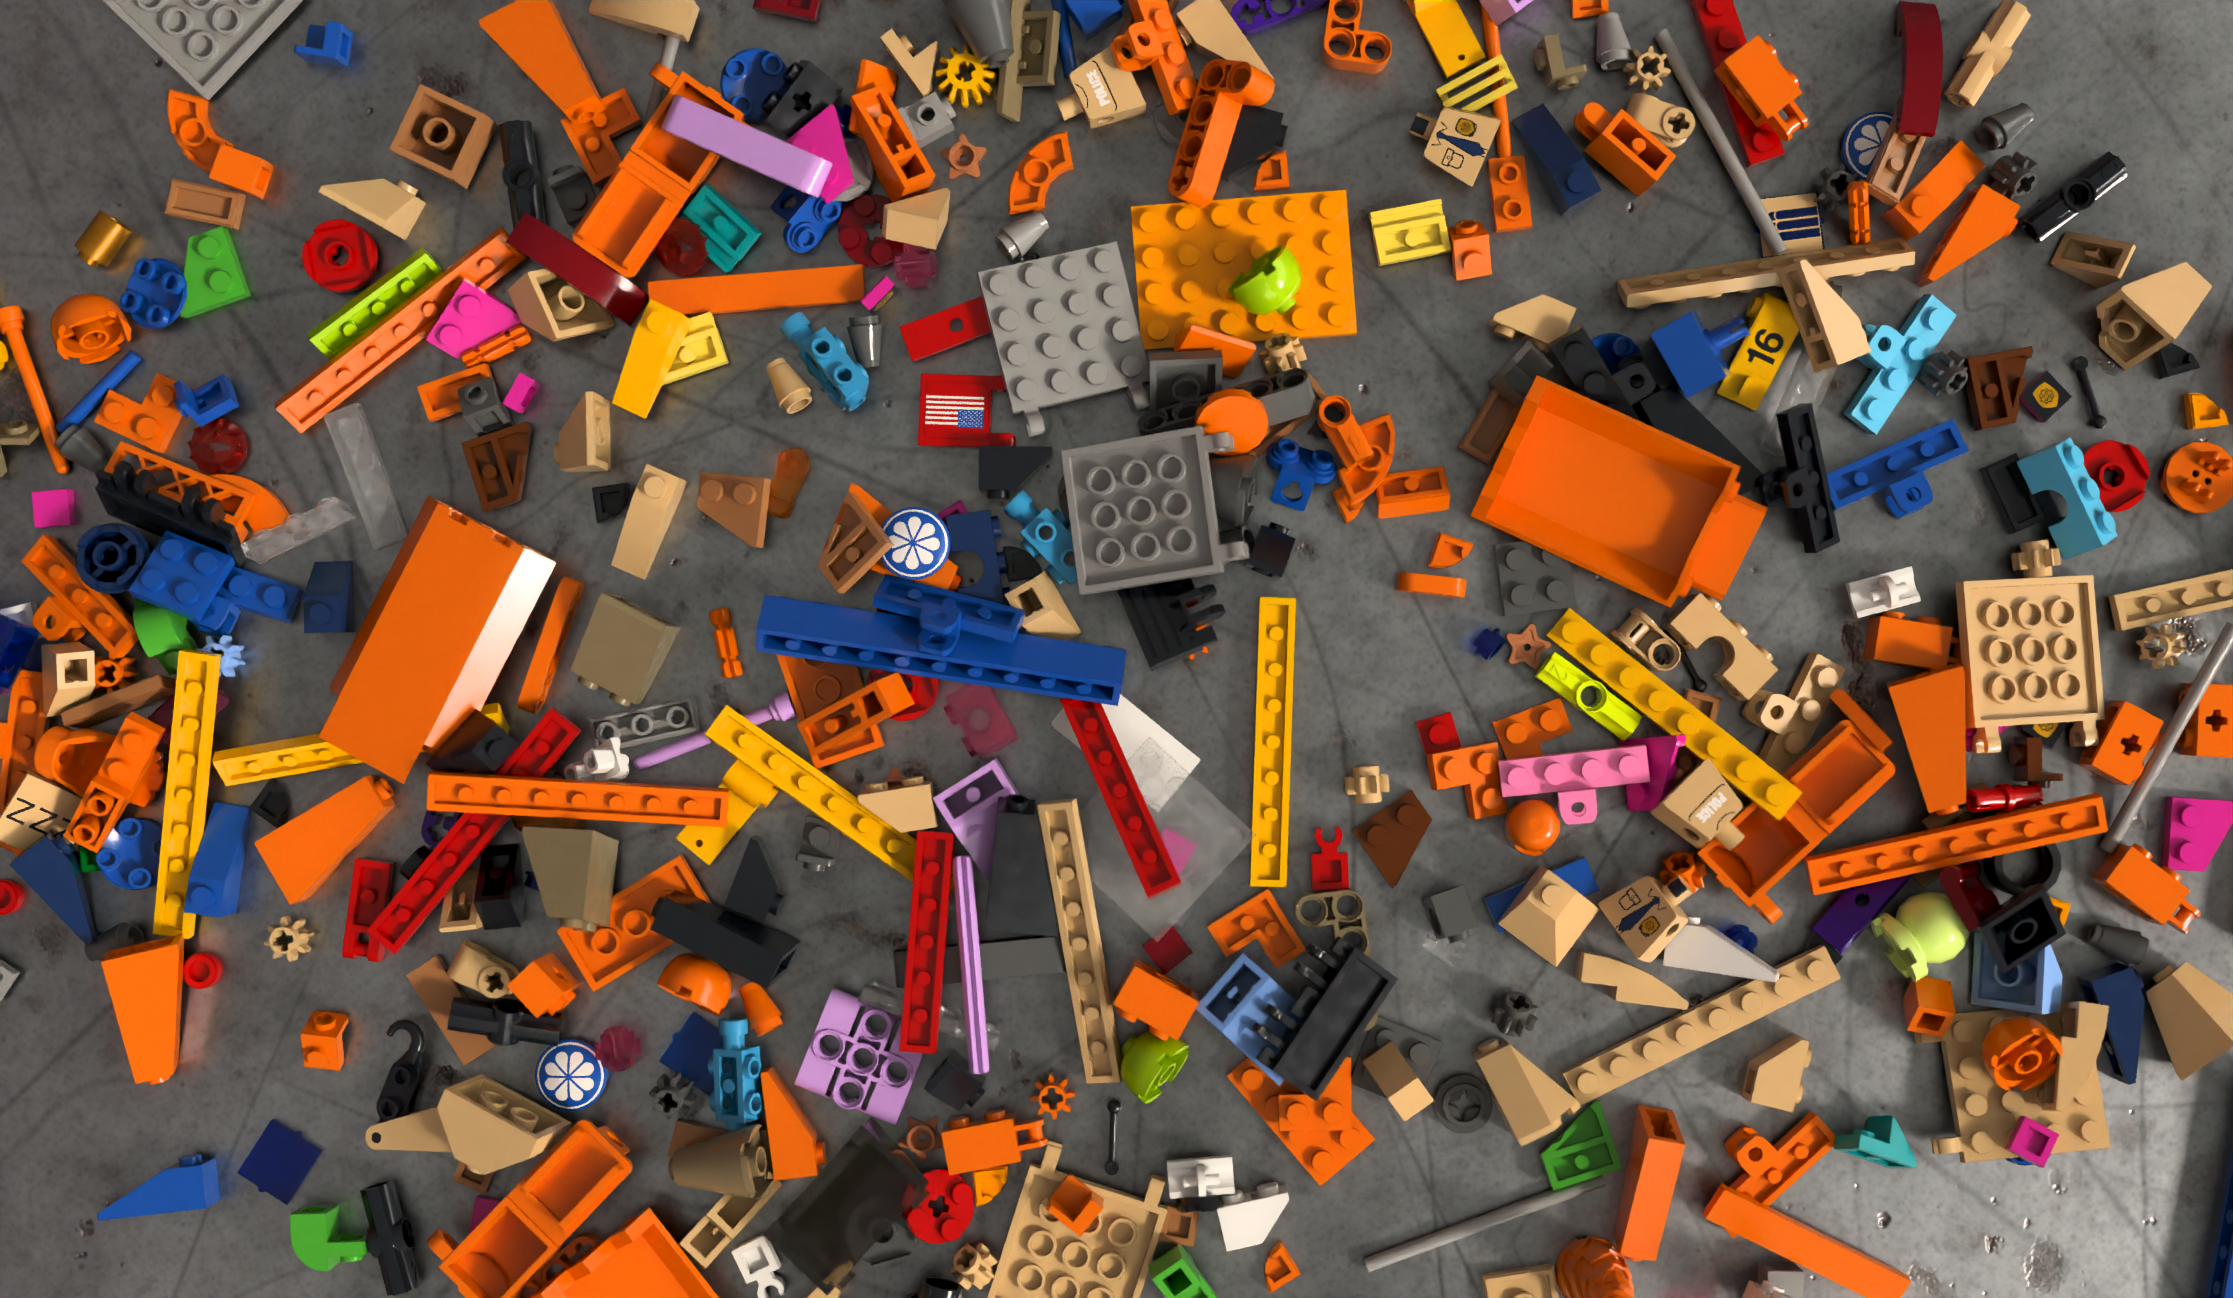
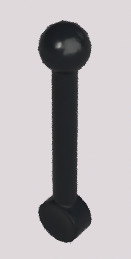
M2083 356L2076 357L2072 360L2071 367L2079 372L2093 414L2092 425L2096 429H2102L2105 427L2107 419L2100 414L2086 372L2088 360Z
M1663 629V632L1676 642L1680 648L1681 660L1694 682L1693 690L1703 693L1707 689V683L1699 678L1681 644L1666 629Z
M1111 1100L1107 1105V1109L1110 1112L1109 1160L1105 1163V1172L1108 1175H1115L1119 1170V1164L1116 1161L1117 1116L1121 1110V1104L1117 1100Z

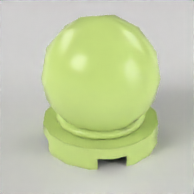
M1924 891L1910 896L1899 906L1895 918L1888 913H1882L1871 922L1874 936L1878 937L1882 934L1890 949L1884 952L1905 978L1911 976L1913 982H1917L1928 975L1926 962L1940 964L1955 958L1965 947L1970 934L1948 895L1931 891Z

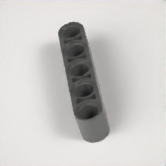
M1302 368L1289 369L1226 388L1242 389L1250 392L1258 401L1260 399L1265 406L1269 422L1268 427L1310 414L1317 406L1309 374ZM1215 392L1144 414L1137 421L1140 435L1145 436L1195 427L1194 422L1197 409L1200 405L1202 407L1208 401L1207 398Z
M1058 933V937L1030 935L979 941L982 980L1067 971L1060 933ZM959 943L946 944L943 984L962 983ZM908 948L893 951L897 988H904Z

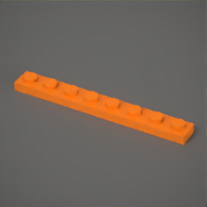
M501 226L275 402V409L294 428L303 433L426 337L464 278L486 290L527 257L505 243L510 235Z
M430 771L428 774L426 810L726 827L729 789Z
M2098 793L1806 856L1804 857L1810 891L1813 895H1819L2108 832L2103 798Z

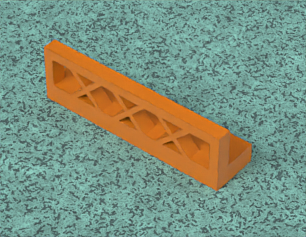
M120 441L103 471L113 474L116 465L121 460L123 461L126 454L139 458L143 470H148L153 474L163 470L173 472L176 482L159 487L157 493L181 503L182 497L186 493L185 487L197 483L204 484L207 487L209 496L202 498L204 504L210 498L222 500L234 496L241 499L242 502L235 515L232 516L225 513L224 521L234 525L241 544L244 542L249 531L243 522L256 500L254 494ZM146 462H149L154 465L147 466ZM142 469L135 471L136 474H139ZM179 475L186 477V479L181 480ZM213 488L220 492L214 494ZM179 490L181 495L174 493V491Z

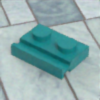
M710 184L704 185L683 211L684 214L673 224L725 273L733 271L736 263L745 256L762 234Z

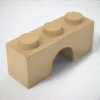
M1701 593L1690 595L1661 627L1666 629L1686 651L1697 649L1708 638L1717 641L1724 651V661L1712 677L1737 702L1749 701L1778 671V668L1771 663L1773 657L1762 646H1754L1745 637L1747 631L1735 620L1731 619L1729 621L1720 612L1722 608L1713 597L1707 594L1703 596Z

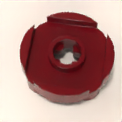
M864 194L856 198L843 211L838 223V238L849 258L855 263L862 264L867 268H881V266L896 262L906 252L909 244L888 240L883 236H876L873 241L867 239L868 232L865 229L868 225L872 226L875 222H878L882 230L884 205L892 203L890 198L883 195Z

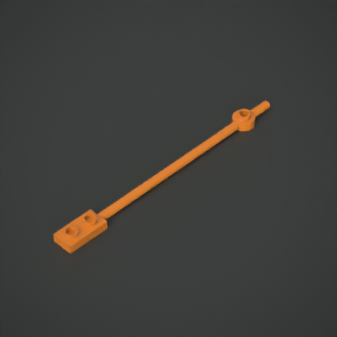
M1481 4L1487 61L1501 54L1498 26L1495 25ZM1498 66L1488 71L1489 77L1501 71L1500 67ZM1504 78L1492 84L1490 91L1492 92L1503 86ZM1506 95L1492 102L1493 116L1502 119L1495 134L1498 158L1488 159L1487 161L1494 233L1532 228L1525 155L1512 156Z

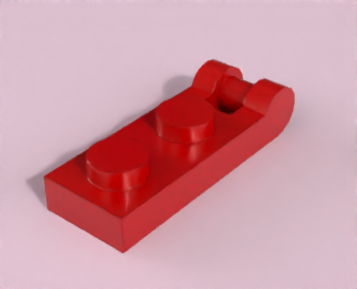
M366 858L355 859L342 947V956L344 958L356 959L357 956L367 957L368 961L379 963L382 961L385 947L371 935L369 936V943L360 942L359 936L360 933H367V929L390 903L395 862Z

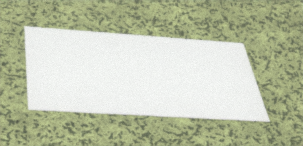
M1120 694L1118 706L1102 704L1145 802L1159 812L1201 759ZM1063 708L1050 725L1081 749Z

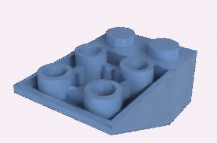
M1242 953L1198 1003L1195 1010L1200 1017L1278 1086L1281 1085L1285 1079L1256 1059L1264 1045L1276 1054L1279 1052V1049L1251 1029L1255 1023L1262 1024L1270 1029L1272 1034L1281 1039L1287 1027L1268 1016V1013L1265 1011L1268 1004L1273 1005L1297 1023L1300 1021V1018L1288 1010L1294 999L1267 973Z

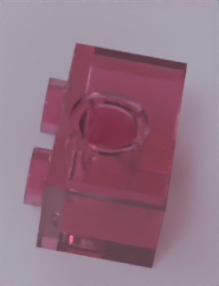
M967 684L945 697L948 705L943 708L954 726L960 723L966 734L961 739L971 757L978 755L980 760H983L1020 738L992 687ZM976 709H982L989 715V725L984 730H977L970 723V716Z

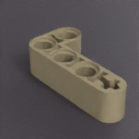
M1349 887V889L1313 890L1303 892L1296 897L1293 903V911L1301 924L1307 927L1331 925L1333 943L1338 936L1343 938L1347 932L1355 931L1360 935V942L1356 948L1371 958L1364 902L1354 889ZM1351 895L1356 901L1354 909L1347 914L1338 912V900L1342 896ZM1308 900H1315L1320 905L1319 913L1313 918H1305L1301 915V906ZM1335 954V958L1339 962L1341 957ZM1378 1010L1364 1031L1371 1029L1376 1024Z

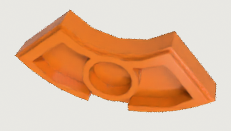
M169 89L167 118L171 133L174 134L185 156L195 165L210 173L219 147L226 145L233 148L234 144L220 138L213 130L208 117V100Z
M1066 131L1051 135L1033 146L1020 162L1016 171H1014L1008 193L1010 217L1033 213L1036 210L1044 211L1045 195L1050 184L1061 173L1073 169Z
M1390 413L1359 425L1374 452V456L1354 468L1345 470L1342 467L1337 470V477L1350 507L1372 494L1382 483L1390 469L1395 448V431Z
M228 474L207 475L256 496V500L245 518L255 534H262L293 522L284 504L266 487L240 476ZM199 483L203 497L209 496L206 485ZM213 488L214 494L220 492ZM231 496L220 500L224 511L236 513L242 500Z

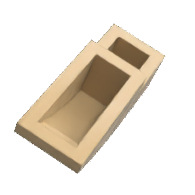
M592 0L588 12L654 35L660 33L689 43L700 8L694 0Z
M1577 949L1574 978L1580 982L1608 985V996L1615 1001L1688 1010L1689 1003L1683 997L1644 970L1602 953Z
M2081 1001L2065 1003L2063 1036H2056L2061 1043L2063 1053L2062 1057L2057 1053L2054 1061L2057 1068L2044 1081L2042 1110L2063 1112L2079 1093L2090 1075L2100 1052L2106 1031L2109 1006Z
M768 1171L767 1179H774L773 1174ZM773 1181L771 1191L764 1199H751L724 1194L678 1245L687 1257L703 1271L783 1184L780 1181Z

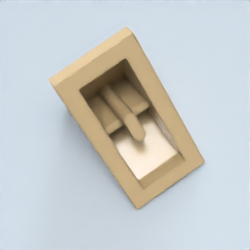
M946 187L884 205L882 236L888 240L936 250L948 221L950 190Z
M2066 231L2054 254L2051 265L2088 284L2101 288L2121 279L2136 246L2132 243Z
M479 869L466 870L444 897L439 925L441 933L473 930L483 927L473 903Z
M1392 1040L1362 1061L1404 1121H1407L1434 1101Z

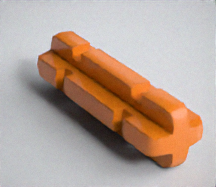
M1864 180L1858 182L1851 181L1847 185L1850 242L1853 245H1865L1870 241L1868 183Z
M518 324L508 329L509 333L502 332L478 344L477 349L474 350L472 347L462 352L461 358L464 365L468 369L483 364L485 361L490 363L514 351L515 346L520 348L530 343L531 337L524 325Z
M728 608L711 610L709 617L711 626H715L713 636L718 659H722V664H720L721 674L723 678L740 676L742 668L740 660L736 659V656L739 654L733 627L729 625V622H732L730 611Z

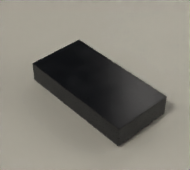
M2017 453L1979 469L2009 534H2014L2047 519L2036 494L2031 493L2017 464V461H2019Z

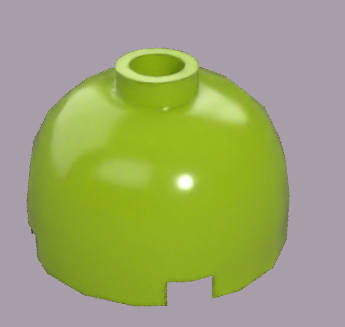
M1279 245L1255 260L1251 264L1253 268L1246 275L1241 272L1228 287V291L1245 310L1256 315H1266L1275 310L1278 314H1282L1296 302L1293 296L1301 285V268L1286 245Z
M1149 1031L1139 1037L1131 1036L1121 1049L1124 1057L1120 1068L1124 1084L1144 1104L1151 1103L1163 1092L1158 1086H1161L1166 1080L1171 1083L1183 1067L1189 1055L1187 1050L1189 1045L1180 1038L1177 1041L1170 1036L1167 1041L1162 1040Z

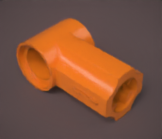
M1331 395L1321 402L1316 421L1318 427L1327 435L1345 470H1348L1373 457L1374 452L1351 413L1350 403L1340 395ZM1331 407L1337 408L1343 413L1344 418L1339 422H1331L1325 417L1324 411Z

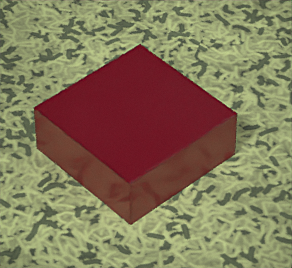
M1171 923L1142 945L1164 975L1193 953Z

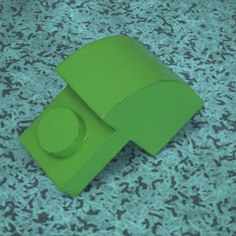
M136 598L133 620L142 648L148 657L156 656L169 676L176 674L179 651L183 649H199V646L186 629L188 618Z
M339 1205L302 1206L290 1214V1236L293 1250L305 1265L314 1270L328 1272L339 1264L340 1261H359L370 1252L367 1245V1233L339 1234Z
M1180 1244L1148 1265L1152 1280L1166 1298H1217L1215 1291L1195 1266L1192 1257Z

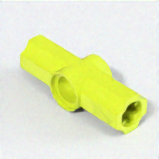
M1555 651L1545 659L1535 675L1537 679L1569 701L1576 710L1584 712L1622 741H1625L1634 732L1643 717L1610 693L1602 683L1591 679ZM1587 686L1592 687L1596 692V700L1591 706H1585L1581 701V692Z

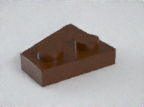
M2032 346L1971 357L1964 360L1963 364L1968 367L1966 371L1968 379L1965 384L1975 431L2016 423L2020 407L2019 397L2023 393L2026 378L2022 377L2027 359L2032 358Z
M526 421L461 443L484 512H490L521 501L532 432L530 422Z
M1409 789L1351 831L1389 886L1393 888L1401 878L1432 818L1413 791Z

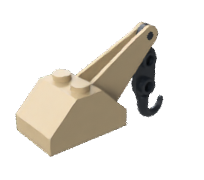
M398 1020L390 1025L387 1031L389 1037L393 1036L397 1030L404 1029L411 1036V1044L408 1051L392 1065L378 1098L377 1113L379 1115V1122L369 1127L365 1134L366 1143L371 1149L452 1152L454 1158L463 1162L468 1170L485 1175L528 1160L553 1148L569 1131L572 1122L484 1074L445 1088L438 1105L409 1113L423 1076L422 1054L425 1047L424 1033L419 1025L411 1020Z

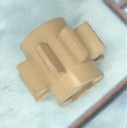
M1650 46L1643 55L1638 50H1634L1631 55L1634 63H1626L1622 71L1629 73L1630 80L1626 84L1627 87L1635 85L1640 88L1639 91L1643 94L1649 86L1658 91L1663 86L1659 77H1667L1671 72L1670 69L1664 68V60L1667 55L1662 54L1660 56L1655 53L1653 46ZM1648 66L1652 69V72L1643 74L1641 68L1644 69Z
M1279 333L1269 337L1265 342L1266 350L1259 352L1262 365L1266 368L1268 375L1289 369L1301 368L1299 361L1307 359L1303 345L1300 344L1298 337L1296 336L1291 339V336L1286 333Z
M2048 540L2019 543L2020 553L2011 554L2013 571L2023 570L2024 578L2053 576L2052 566L2061 565L2059 548L2049 549Z
M2162 624L2159 630L2156 627H2146L2147 636L2143 640L2136 641L2141 646L2142 651L2139 659L2153 660V669L2163 668L2165 662L2169 666H2178L2179 660L2177 657L2181 653L2188 652L2182 641L2185 633H2173L2172 624ZM2159 642L2165 645V650L2159 647Z
M1379 765L1352 767V777H1344L1345 792L1347 795H1354L1355 804L1382 802L1381 792H1390L1388 774H1380Z
M285 916L280 918L281 926L273 924L267 927L271 935L269 940L264 942V945L270 946L274 951L272 958L276 959L286 954L288 961L291 962L298 959V951L306 953L311 950L307 943L309 937L314 935V932H308L304 926L306 921L304 918L292 924L291 917ZM285 935H292L293 942H286Z
M980 1242L976 1249L969 1243H966L965 1247H962L954 1254V1267L950 1270V1273L958 1278L957 1283L966 1290L971 1287L972 1283L981 1290L984 1285L994 1279L995 1270L993 1265L998 1261L990 1254V1250L983 1243Z

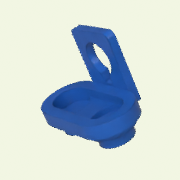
M787 185L771 204L770 209L788 222L783 231L785 244L795 252L805 253L814 248L839 218L843 203L842 201H831L826 205L820 197L815 198ZM796 194L795 200L797 203L794 207L783 208L785 201L791 195Z
M1284 438L1275 444L1272 443L1266 454L1268 464L1280 471L1271 495V501L1299 511L1305 510L1314 484L1330 483L1337 472V465L1329 452L1325 450L1312 451L1300 447L1291 439ZM1292 480L1299 482L1298 488L1301 490L1302 495L1295 499L1289 498L1283 494L1282 488L1291 485Z

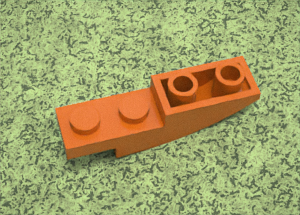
M132 711L129 713L99 772L91 780L63 837L95 853L100 851L157 751L155 749L166 730L165 728Z

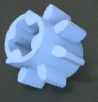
M222 635L220 641L215 636H207V645L204 648L196 649V651L221 654V651H223L224 656L220 660L219 677L221 673L226 677H234V668L238 665H245V661L241 659L240 653L244 646L231 644V635Z

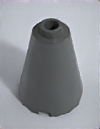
M942 0L980 64L988 65L989 68H998L1009 62L1008 57L1014 53L1009 0Z
M1251 455L1209 457L1218 519L1237 527L1248 526L1255 507L1250 505L1253 495H1257L1259 487L1260 460H1257L1258 457Z

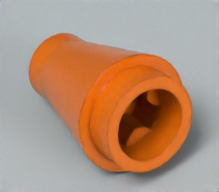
M750 982L738 989L742 996L746 1017L748 1018L749 1030H754L757 1037L783 1025L780 1018L782 1012L760 985Z

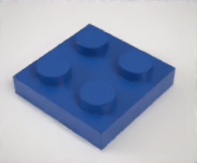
M165 531L128 591L132 597L199 623L235 565L233 556Z

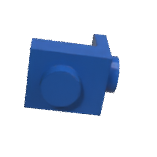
M225 374L216 377L193 391L181 380L174 383L177 395L174 403L184 417L190 416L201 427L239 407L232 381Z

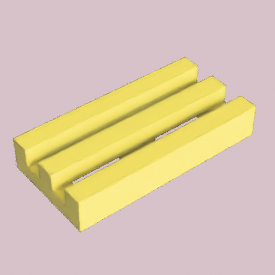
M1500 54L1441 86L1436 91L1444 106L1454 108V105L1505 78L1507 84L1461 108L1462 110L1475 112L1517 89L1518 86L1503 55ZM1498 66L1500 67L1501 71L1449 98L1448 93Z

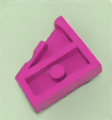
M831 104L785 141L833 164L819 195L826 205L855 182L835 106Z
M464 278L426 336V341L459 359L462 352L472 347L475 350L478 348V344L502 332L505 333L508 329L522 322L515 308Z
M1685 734L1627 738L1625 741L1620 740V747L1645 744L1648 758L1650 782L1625 784L1628 811L1652 810L1671 792L1670 785L1675 780L1678 769L1674 761L1678 747L1685 744Z
M2166 796L2162 866L2172 870L2204 872L2233 823V801Z

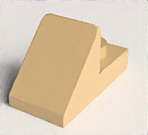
M891 28L880 36L884 48L921 98L933 93L936 78L935 71L937 70L940 53L938 42H933L916 56L912 57L916 50L904 34L898 38Z

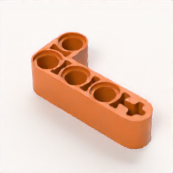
M1329 0L1321 47V57L1324 63L1334 69L1368 74L1382 71L1391 56L1392 43L1385 34L1359 29L1363 0ZM1339 6H1346L1352 11L1353 16L1348 19L1339 18L1334 9ZM1334 41H1340L1346 45L1348 51L1343 55H1337L1331 51L1329 45ZM1371 46L1378 47L1383 53V58L1379 60L1370 59L1366 55L1365 49Z
M1215 59L1206 64L1198 81L1169 176L1168 190L1171 195L1198 208L1207 206L1213 200L1242 105L1262 106L1268 102L1275 87L1274 80L1270 75L1244 61Z

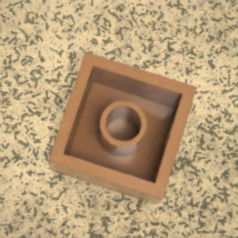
M420 84L389 150L400 158L467 189L496 130L497 124L486 114Z

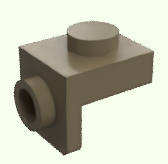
M1558 33L1543 36L1537 45L1538 48L1534 50V59L1537 70L1543 71L1546 87L1557 85L1558 90H1564L1579 85V80L1587 73L1586 64L1565 68Z

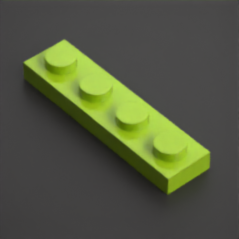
M422 247L308 332L309 340L329 360L441 274L444 271L443 268Z

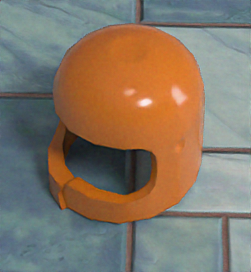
M1529 799L1521 801L1509 809L1504 818L1503 829L1507 841L1515 850L1523 855L1539 856L1543 855V852L1555 842L1560 831V820L1557 812L1550 804L1542 800Z

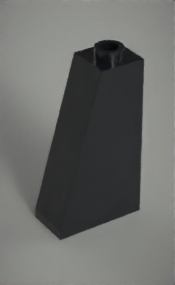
M1656 384L1654 390L1649 395L1633 405L1643 423L1741 466L1735 480L1741 483L1737 494L1743 495L1758 487V480L1763 474L1672 384L1662 390Z
M1018 794L1007 797L998 796L985 931L1058 937V919L1035 800Z
M677 890L665 897L661 896L651 912V916L655 919L650 930L766 989L786 973L801 942L794 937Z

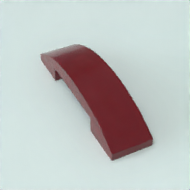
M1899 1L1897 4V37H1902L1901 95L1896 101V134L1933 137L1936 133L1943 77V41L1940 17L1935 4Z
M526 212L505 242L534 263L540 264L595 301L601 308L628 326L631 325L649 298L645 292L604 262Z

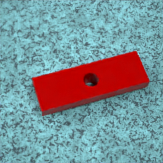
M982 296L899 327L912 362L991 333ZM955 321L963 323V328L959 332L951 330V324Z

